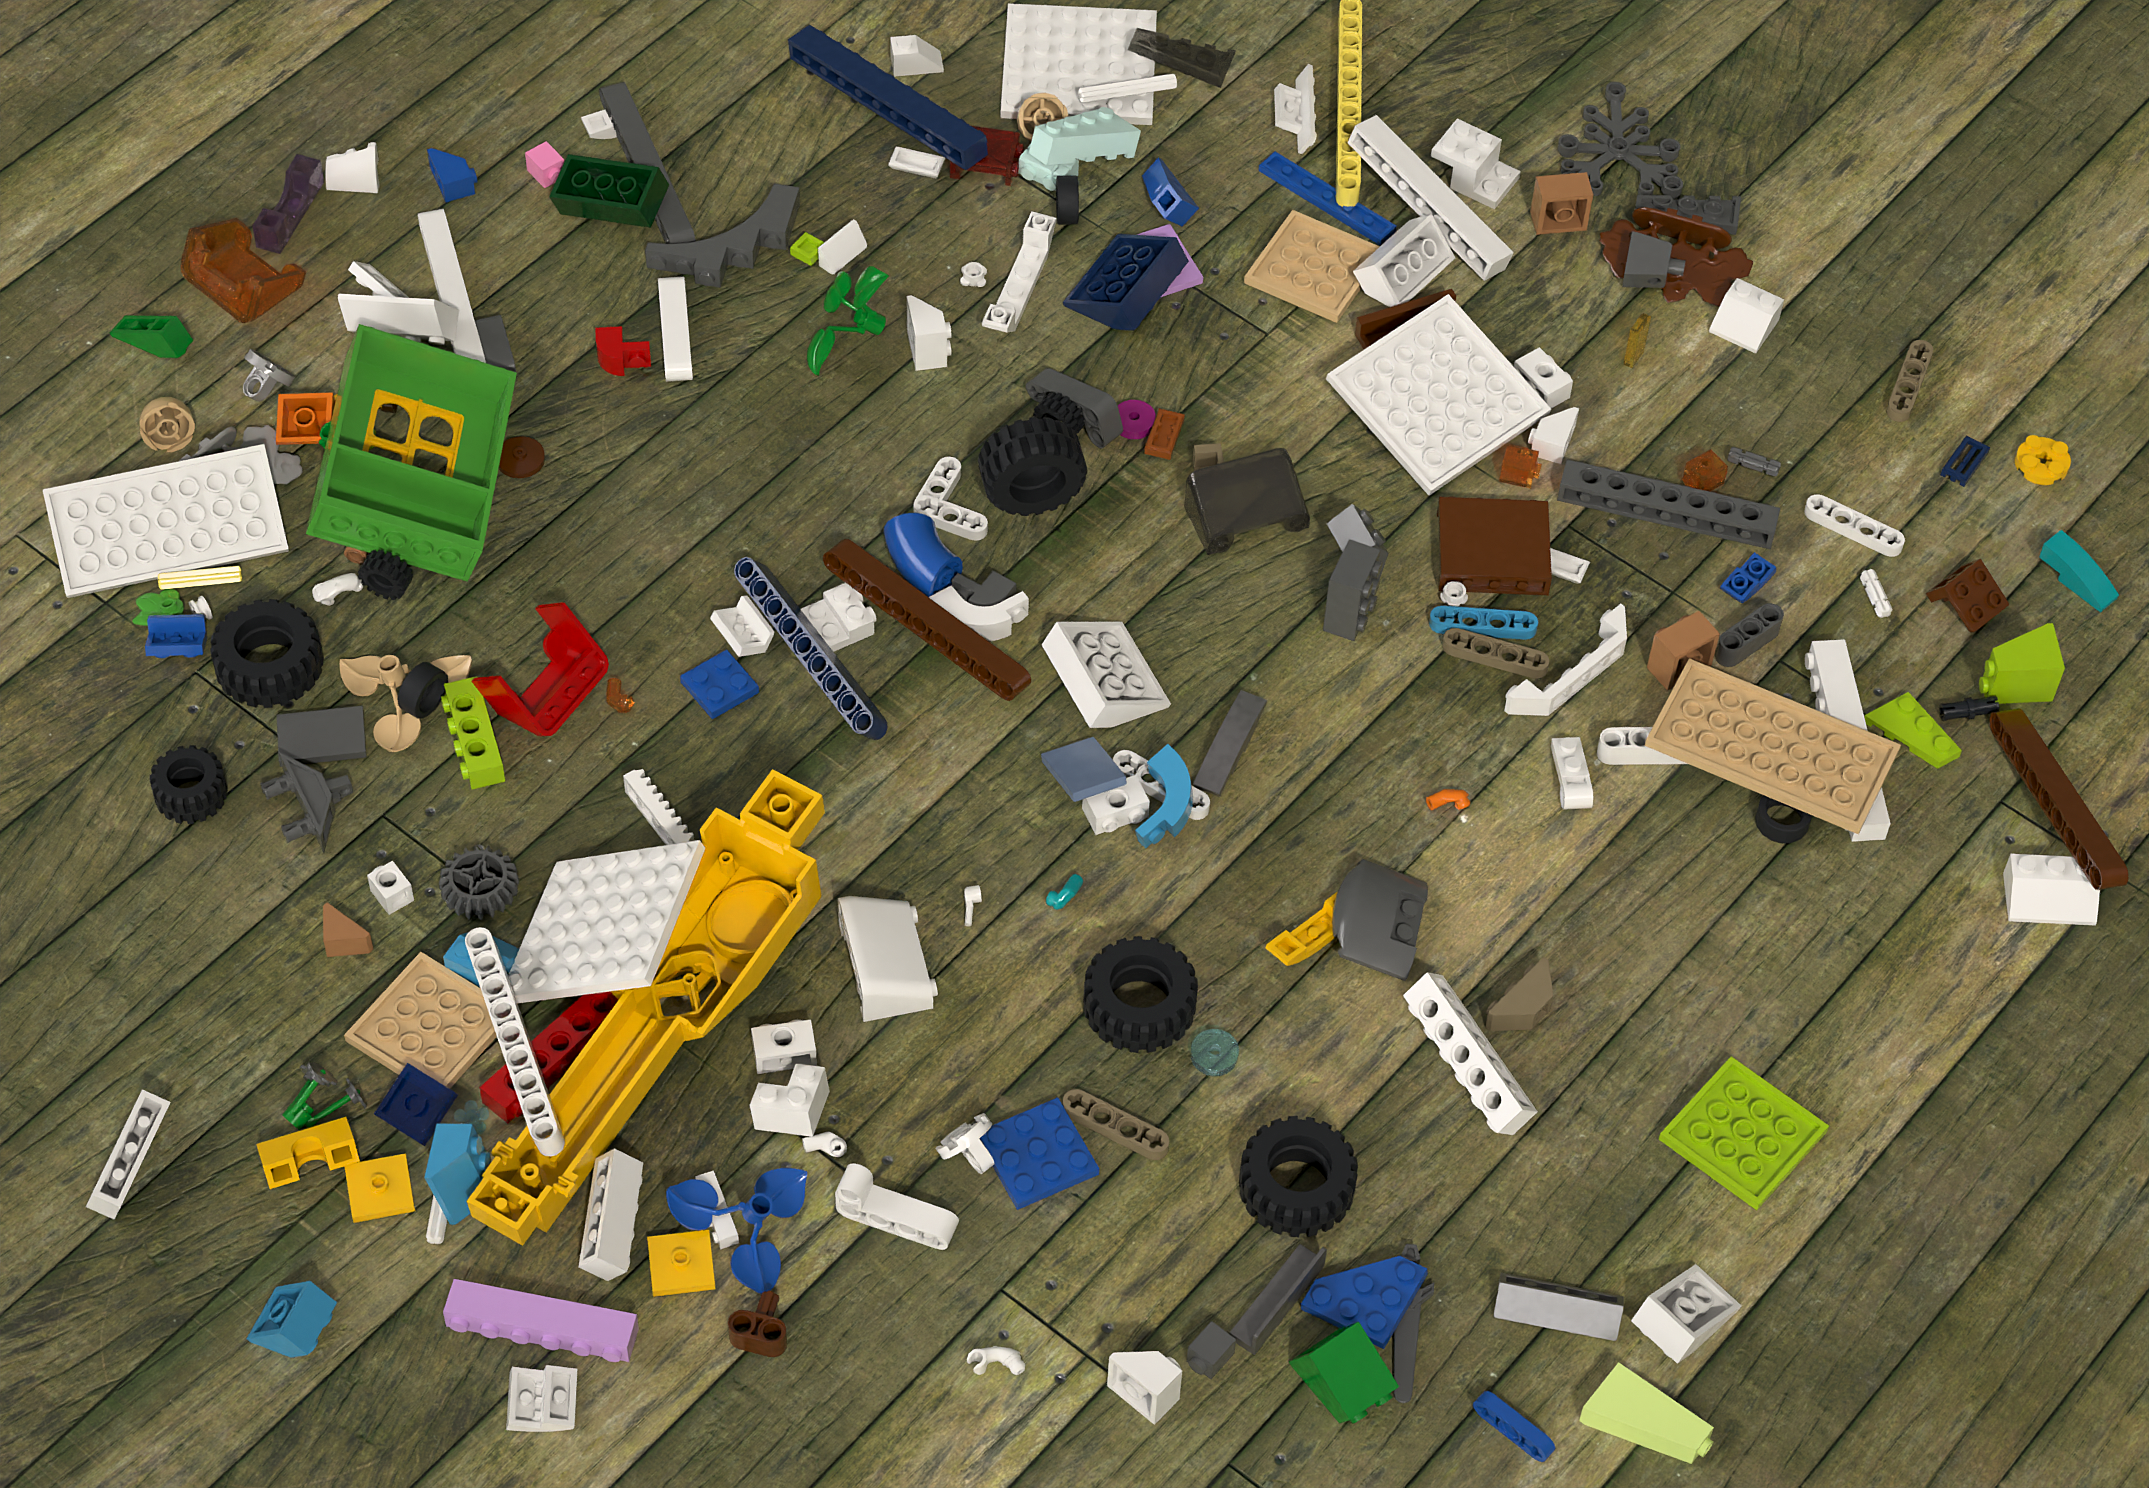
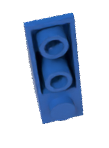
M1158 157L1142 175L1152 203L1165 219L1183 227L1199 209L1161 158Z

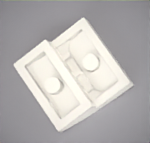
M546 1365L544 1370L512 1367L509 1375L506 1430L551 1432L573 1429L575 1426L577 1369Z

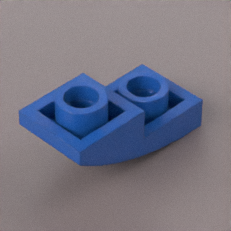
M1754 552L1741 568L1737 567L1720 586V589L1740 603H1744L1776 573V567Z

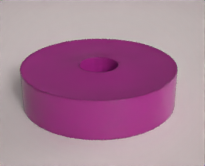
M1127 400L1120 403L1118 409L1123 425V432L1120 435L1128 439H1142L1150 435L1156 418L1154 409L1148 403L1141 400Z

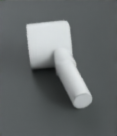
M979 885L965 888V926H972L973 903L982 902Z

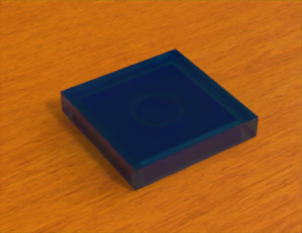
M407 1063L374 1115L423 1146H426L435 1132L436 1124H440L458 1094Z

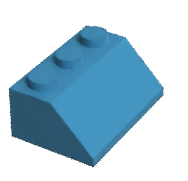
M437 1123L424 1178L450 1225H456L471 1214L466 1201L482 1181V1174L492 1162L490 1153L484 1148L482 1138L478 1136L473 1124Z

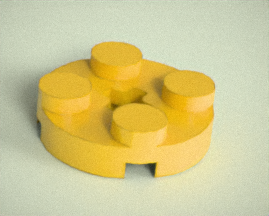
M2030 435L2026 438L2025 442L2019 446L2015 457L2017 470L2020 468L2024 473L2023 477L2039 485L2054 484L2055 480L2064 479L2071 464L2067 444L2036 435ZM2039 458L2047 460L2046 463H2040Z

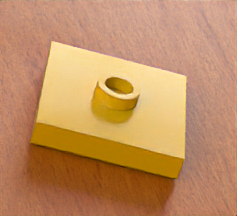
M406 1153L344 1166L353 1223L415 1211Z
M709 1230L647 1237L653 1297L715 1290Z

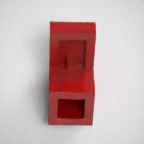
M622 326L595 328L597 358L599 365L606 372L616 376H625L624 368L651 367L649 341L624 342Z

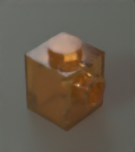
M1507 444L1499 482L1531 489L1533 478L1539 479L1542 463L1537 462L1539 451Z
M1710 449L1686 463L1682 481L1685 486L1710 492L1724 484L1728 466Z

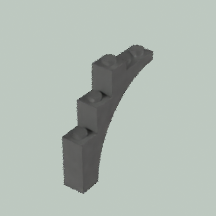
M774 184L768 198L752 216L728 232L715 237L679 244L648 242L645 249L647 268L694 275L695 284L721 288L728 265L754 269L761 246L772 249H787L800 207L799 187Z

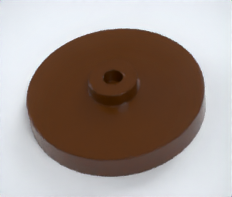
M519 436L510 438L503 442L498 469L506 476L512 478L533 476L541 470L545 463L544 449L538 441L530 437Z

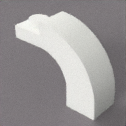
M952 585L929 597L987 641H995L1010 636L1012 624L1018 623L1028 616L1029 598L1023 591L996 605L986 607L966 602Z

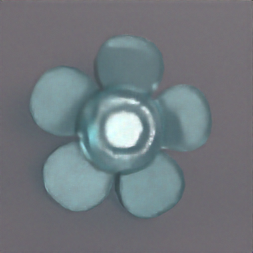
M469 1100L465 1103V1110L458 1109L455 1111L454 1119L457 1122H463L461 1124H473L477 1134H481L486 1130V1124L480 1120L489 1118V1110L481 1107L476 1111L478 1108L477 1102Z

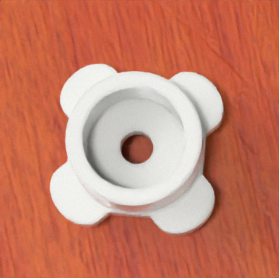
M970 262L961 268L963 277L960 279V283L963 286L983 287L986 284L984 275L987 274V269L980 263Z

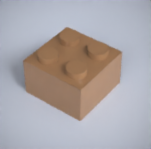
M1587 172L1536 176L1530 210L1536 235L1587 230L1593 199V192Z
M1700 611L1690 616L1685 615L1677 623L1669 627H1663L1655 633L1647 669L1668 691L1675 686L1689 658L1709 667L1712 666L1720 633Z

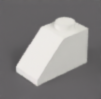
M916 35L890 37L891 64L894 77L944 72L941 52Z
M1573 407L1542 418L1537 429L1532 428L1528 443L1532 444L1530 455L1561 464L1576 427L1579 408Z

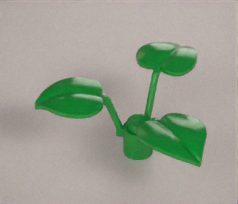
M874 266L867 267L855 285L856 295L853 298V304L845 299L851 288L850 275L844 271L837 274L834 283L830 286L825 296L824 309L828 313H834L842 302L856 311L854 322L857 323V327L828 326L826 331L823 329L817 331L807 351L808 366L815 375L819 376L820 368L834 345V331L858 332L862 335L865 331L874 335H879L883 331L886 317L872 310L866 303L889 277L888 274Z

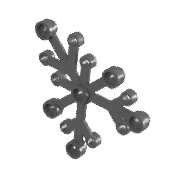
M1610 82L1606 86L1605 98L1610 103L1611 120L1599 112L1598 108L1594 105L1584 107L1583 119L1587 122L1596 121L1612 133V138L1601 131L1599 126L1594 123H1589L1585 126L1584 137L1588 140H1598L1602 144L1579 143L1578 138L1574 135H1562L1559 138L1557 147L1561 156L1570 158L1576 153L1602 155L1593 162L1565 159L1561 163L1560 172L1562 174L1576 173V171H1579L1577 173L1587 172L1593 196H1598L1602 193L1603 182L1600 180V169L1614 159L1625 160L1640 171L1641 183L1639 184L1638 195H1653L1654 185L1651 182L1652 180L1661 187L1663 195H1670L1673 199L1677 198L1682 193L1683 181L1677 177L1678 167L1672 163L1665 165L1646 164L1635 155L1661 156L1662 160L1672 162L1679 156L1680 143L1675 139L1668 138L1662 140L1660 146L1634 145L1637 142H1647L1649 140L1650 129L1644 125L1637 126L1632 134L1624 138L1623 133L1635 124H1645L1648 121L1649 111L1644 107H1638L1634 110L1633 114L1622 121L1621 102L1625 98L1626 87L1620 82Z

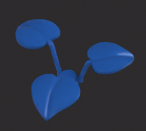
M795 1168L770 1170L758 1178L754 1186L755 1195L746 1203L740 1202L738 1205L720 1210L715 1209L718 1205V1195L713 1186L708 1182L697 1179L687 1180L668 1187L666 1191L667 1203L672 1215L681 1225L697 1231L705 1230L711 1225L712 1215L720 1216L741 1210L744 1219L748 1223L754 1224V1230L750 1239L751 1245H740L733 1252L731 1269L735 1278L740 1283L762 1294L764 1291H771L775 1286L780 1273L781 1260L778 1250L772 1243H756L759 1230L763 1226L762 1222L770 1214L779 1218H789L798 1213L805 1199L807 1171Z

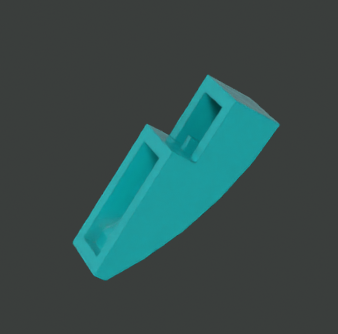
M2060 530L2043 544L2039 558L2060 573L2059 582L2100 613L2118 599V592L2099 565L2064 531Z

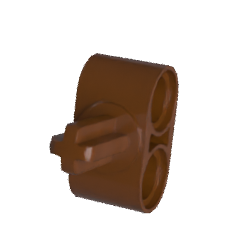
M764 1291L756 1312L738 1310L730 1315L728 1319L729 1340L735 1348L767 1357H777L785 1352L787 1348L786 1326L782 1320L773 1317L780 1299L779 1295L774 1293V1291ZM746 1327L749 1329L745 1332L736 1331L738 1328ZM770 1335L779 1336L775 1340H769L766 1337Z

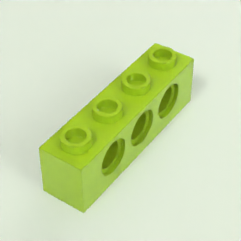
M477 676L445 683V695L441 696L444 713L450 712L451 718H447L450 734H456L457 740L453 741L456 756L463 757L464 762L459 763L463 780L469 779L471 789L505 782L503 764L484 698L471 682Z

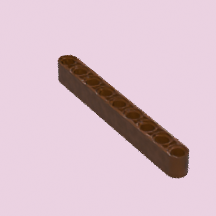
M843 539L823 555V562L830 572L1002 699L1007 701L1013 700L1031 684V676L1023 666L853 541Z
M2016 708L1991 713L1989 722L1994 737L2095 890L2125 886L2129 877L2124 861L2024 711Z

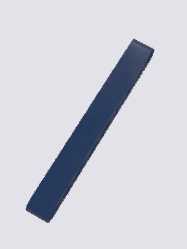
M749 557L741 558L734 568L737 580L846 722L857 734L872 740L881 739L886 734L888 728L884 716L770 569Z

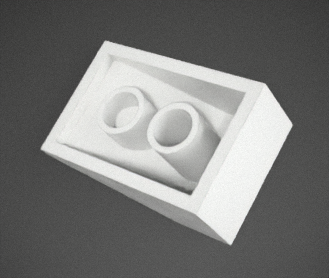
M1695 1264L1649 1295L1631 1321L1644 1335L1656 1343L1668 1357L1678 1364L1698 1349L1742 1306Z

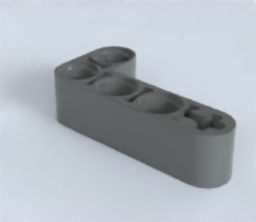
M1045 368L1026 384L1028 394L1036 402L1040 403L1052 392L1056 394L1058 392L1062 393L1063 398L1068 396L1071 403L1074 401L1077 404L1075 406L1076 409L1080 408L1082 411L1080 415H1084L1085 419L1083 421L1085 422L1089 439L1098 448L1106 447L1122 434L1123 425L1118 405L1108 393L1051 368Z

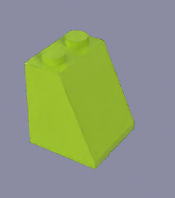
M2047 623L1993 648L1989 660L1985 661L1984 675L1979 679L1980 693H1984L1985 697L1996 695L1998 700L1995 703L1999 702V704L2053 701L2065 670L2053 623Z

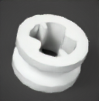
M199 596L196 602L193 600L188 602L193 615L203 614L208 620L213 618L209 605L203 596Z

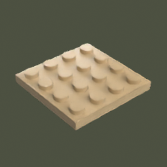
M1292 210L1245 275L1244 283L1337 323L1362 288L1353 271L1380 246Z
M420 952L345 1033L344 1037L347 1043L436 1099L441 1100L497 1035L481 988Z

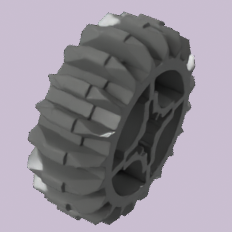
M476 845L474 851H469L465 847L463 855L454 853L453 860H446L445 868L441 869L439 888L441 890V897L447 903L449 910L455 909V913L458 916L466 913V917L469 920L473 915H478V918L482 920L485 914H489L493 918L495 915L494 911L498 910L504 913L505 905H512L513 897L517 896L519 876L517 875V868L514 863H511L508 855L503 856L500 849L492 853L489 845L485 850H480L478 845ZM458 888H462L463 891L468 892L470 894H466L460 891Z

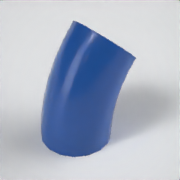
M906 513L895 516L884 526L886 546L895 566L908 583L926 596L930 597L951 586L952 579L956 574L962 573V560L942 543L936 530L935 522L931 517L920 513Z

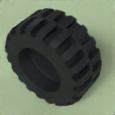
M1030 417L1029 420L1025 421L1020 419L1014 421V424L1010 426L1005 425L1001 427L998 433L994 432L989 437V442L986 441L978 456V467L987 498L995 507L1002 511L1005 510V512L1012 515L1019 513L1021 516H1029L1032 513L1040 515L1047 510H1056L1059 505L1067 504L1072 496L1075 497L1086 480L1087 465L1075 431L1062 421H1054L1048 417H1043V419Z
M260 599L253 601L254 604L246 605V603L240 605L237 611H230L224 617L225 621L218 623L215 628L216 632L213 633L210 641V652L218 683L222 686V690L227 695L232 696L235 701L242 704L246 701L247 706L256 708L258 705H263L264 708H273V705L276 704L284 706L289 704V700H298L303 697V692L305 690L307 692L310 691L315 685L314 680L317 681L319 679L324 660L318 629H316V624L312 617L307 616V612L302 608L297 607L295 609L294 604L286 601L282 604L277 599H269V602H262ZM278 644L290 648L281 658L267 663H255L244 659L252 650L263 645Z
M1133 936V940L1128 941L1126 938L1116 940V945L1114 946L1108 944L1102 948V954H1096L1091 960V965L1087 967L1085 974L1084 1013L1085 1017L1089 1020L1091 1029L1094 1032L1099 1031V1038L1105 1043L1111 1041L1113 1042V1047L1120 1050L1123 1047L1129 1048L1130 1052L1139 1053V1050H1146L1147 1053L1155 1052L1156 1047L1161 1046L1162 1049H1165L1172 1045L1173 1039L1175 1041L1180 1040L1185 1035V1030L1191 1027L1196 1012L1198 980L1195 977L1193 965L1187 963L1186 955L1181 951L1175 952V946L1168 942L1164 945L1159 943L1160 939L1151 937L1150 940H1144L1142 936ZM1141 981L1159 987L1166 994L1167 998L1157 1005L1139 1008L1123 1003L1116 997L1114 992L1124 984Z
M1288 1116L1286 1121L1278 1118L1271 1121L1270 1127L1267 1125L1260 1127L1256 1132V1136H1251L1246 1143V1149L1243 1150L1239 1175L1240 1196L1242 1202L1247 1203L1246 1210L1252 1217L1257 1215V1222L1264 1228L1269 1225L1273 1227L1274 1233L1282 1235V1232H1288L1290 1237H1299L1302 1233H1306L1307 1237L1315 1236L1320 1229L1323 1232L1332 1229L1334 1221L1340 1223L1346 1216V1211L1350 1210L1358 1176L1357 1158L1353 1156L1354 1149L1349 1142L1344 1143L1345 1136L1339 1130L1335 1132L1331 1130L1332 1125L1324 1121L1319 1124L1315 1122V1118L1307 1116L1306 1120L1298 1119V1116ZM1299 1161L1317 1168L1325 1177L1326 1182L1314 1190L1297 1192L1286 1189L1278 1184L1270 1172L1282 1163Z

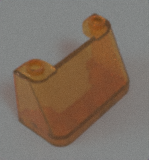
M234 218L190 228L180 265L183 277L237 321L248 323L256 320L302 287L306 271L296 264H287L283 267L280 274L249 249L252 235L248 227L239 219Z

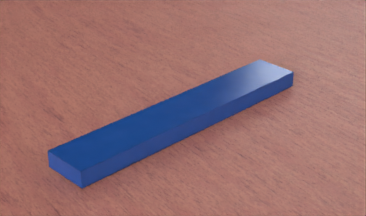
M1276 151L1259 165L1261 173L1378 245H1382L1396 232L1397 226L1359 202L1354 207L1340 206L1336 202V188Z

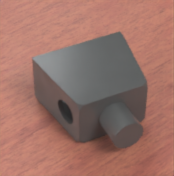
M1632 231L1622 287L1663 288L1666 284L1667 273L1683 276L1686 260L1670 258L1672 250L1670 242Z

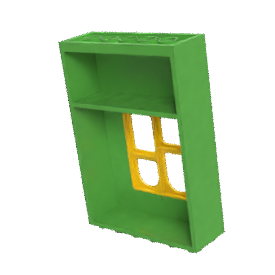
M359 324L345 358L306 534L371 553L373 550L377 552L383 550L386 554L388 551L392 553L393 557L399 556L400 562L405 561L409 565L468 582L483 551L517 373ZM383 404H397L407 411L410 423L405 443L400 444L373 434L377 411ZM432 416L446 420L453 430L451 445L443 446L421 439L419 437V430L422 421ZM374 446L401 455L402 461L399 462L369 453V448ZM421 449L446 457L447 467L445 475L412 466L415 450Z

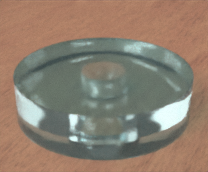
M1220 1029L1205 1030L1199 1033L1192 1042L1191 1061L1195 1068L1203 1074L1209 1076L1225 1075L1232 1071L1238 1062V1043L1226 1031ZM1211 1051H1218L1219 1054L1214 1055V1054H1212V1053H1210V1052H1211Z

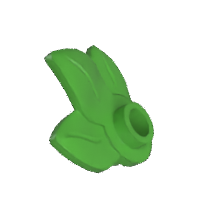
M164 589L160 594L146 593L136 599V604L142 611L132 620L133 624L147 626V619L150 615H184V605L179 600V592L174 589Z

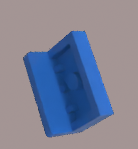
M203 614L148 616L149 634L145 644L146 656L166 658L173 655H183L184 657L191 658L203 655L207 642L206 622Z

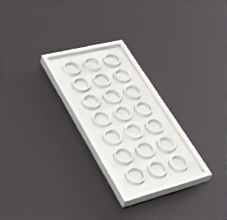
M264 444L43 489L67 598L156 580L159 573L208 569L289 552Z

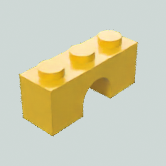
M346 1117L256 1144L269 1189L300 1180L298 1169L301 1165L311 1160L325 1161L330 1171L360 1162Z

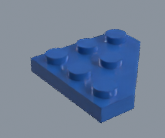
M1397 1256L1315 1279L1303 1299L1301 1310L1338 1328L1359 1321L1372 1344L1384 1349L1427 1277L1428 1269L1402 1256Z

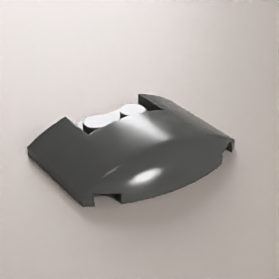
M1364 859L1358 862L1357 866L1344 878L1334 902L1332 928L1333 936L1338 937L1342 947L1338 950L1339 957L1406 981L1417 950L1415 946L1424 903L1427 901L1428 895L1427 883Z

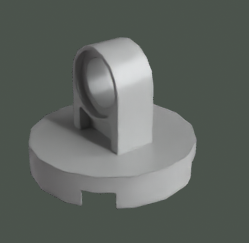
M250 349L244 356L249 363L254 365V368L243 384V392L247 397L255 401H262L269 395L277 381L288 387L292 385L295 376L280 365L270 361L266 356L253 349ZM260 382L259 391L253 394L254 386Z

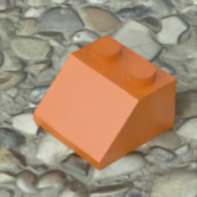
M333 393L278 394L276 445L319 444V440L322 439L320 437V430L326 423L332 420L336 402Z

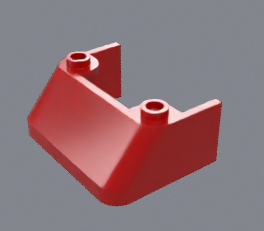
M565 602L542 604L535 608L551 629L543 641L544 652L551 662L521 697L510 688L501 675L476 677L471 681L499 716L540 737L551 736L557 732L603 678L609 667L608 658Z

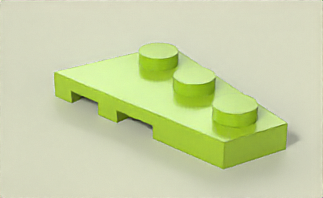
M1909 692L1864 715L1868 726L1872 727V725H1875L1885 732L1884 736L1892 741L1894 739L1899 740L1909 747L1910 752L1937 769L1959 758L1962 750Z

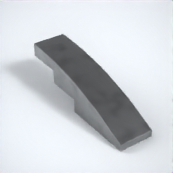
M1243 690L1240 691L1201 765L1193 783L1194 787L1221 797L1230 774L1233 775L1242 753L1248 747L1267 704L1266 699Z

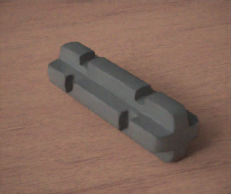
M1737 447L1730 449L1728 454L1729 462L1737 465L1740 462L1743 467L1761 473L1764 470L1766 474L1774 477L1778 475L1781 467L1780 461L1774 459L1768 461L1765 456L1749 451L1744 453L1742 452L1743 449Z

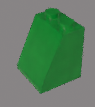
M1359 1321L1337 1329L1289 1361L1292 1368L1338 1423L1349 1420L1352 1424L1358 1422L1368 1415L1366 1411L1368 1407L1374 1403L1379 1407L1393 1398L1391 1392L1399 1387Z

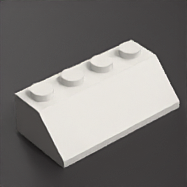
M1432 214L1409 220L1362 262L1353 273L1365 294L1388 307L1410 301L1455 259V256Z
M338 294V301L347 331L356 333L359 324L419 343H421V339L429 340L428 343L435 345H444L445 341H455L459 310L435 299Z

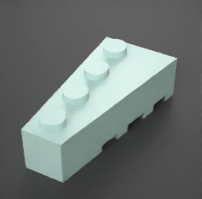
M1101 107L1097 110L1083 112L1082 114L1035 126L1029 154L1046 166L1074 163L1075 158L1086 162L1095 161V157L1105 156L1107 160H1113L1120 154H1124L1126 158H1134L1141 130L1116 115L1112 109Z

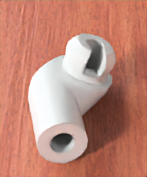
M831 1132L802 1138L805 1153L821 1149L831 1156L841 1157L847 1150L846 1142Z

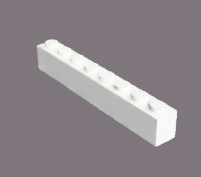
M1377 115L1355 125L1348 144L1420 217L1432 214L1448 245L1484 281L1506 269L1514 252Z
M1845 640L1812 641L1809 653L1805 654V667L1807 670L1810 669L1811 672L1810 687L1812 692H1816V710L1868 731ZM1882 788L1859 835L1849 831L1851 842L1886 839L1891 823Z

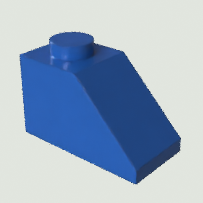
M433 148L427 149L429 167L445 202L475 194L474 183H477V176L474 168H469L464 158Z

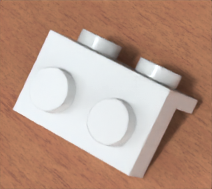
M741 596L737 607L714 610L710 618L738 657L765 653L774 635V630L748 596Z

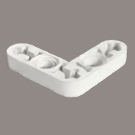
M944 457L938 461L916 497L914 513L925 514L931 517L937 528L969 540H981L988 532L987 518L980 513L947 502L961 477V463L954 457ZM949 470V472L946 475V478H944V471ZM934 486H941L945 490L941 493H934L930 489ZM947 514H954L958 518L955 521H946L943 517Z

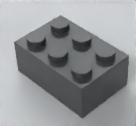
M1350 539L1348 540L1329 579L1323 631L1351 641H1355L1358 632H1364L1368 622L1366 615L1368 611H1374L1378 597L1374 595H1376L1380 585V579L1377 578L1383 562L1379 561L1380 549Z

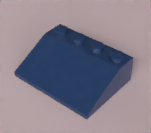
M1117 234L1062 303L1065 307L1113 329L1134 331L1148 312L1153 309L1160 297L1167 291L1175 278L1181 273L1189 260L1177 237Z

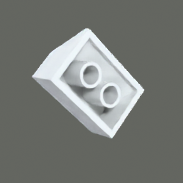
M2010 854L2003 872L2008 921L2096 925L2100 890H2095L2074 857Z

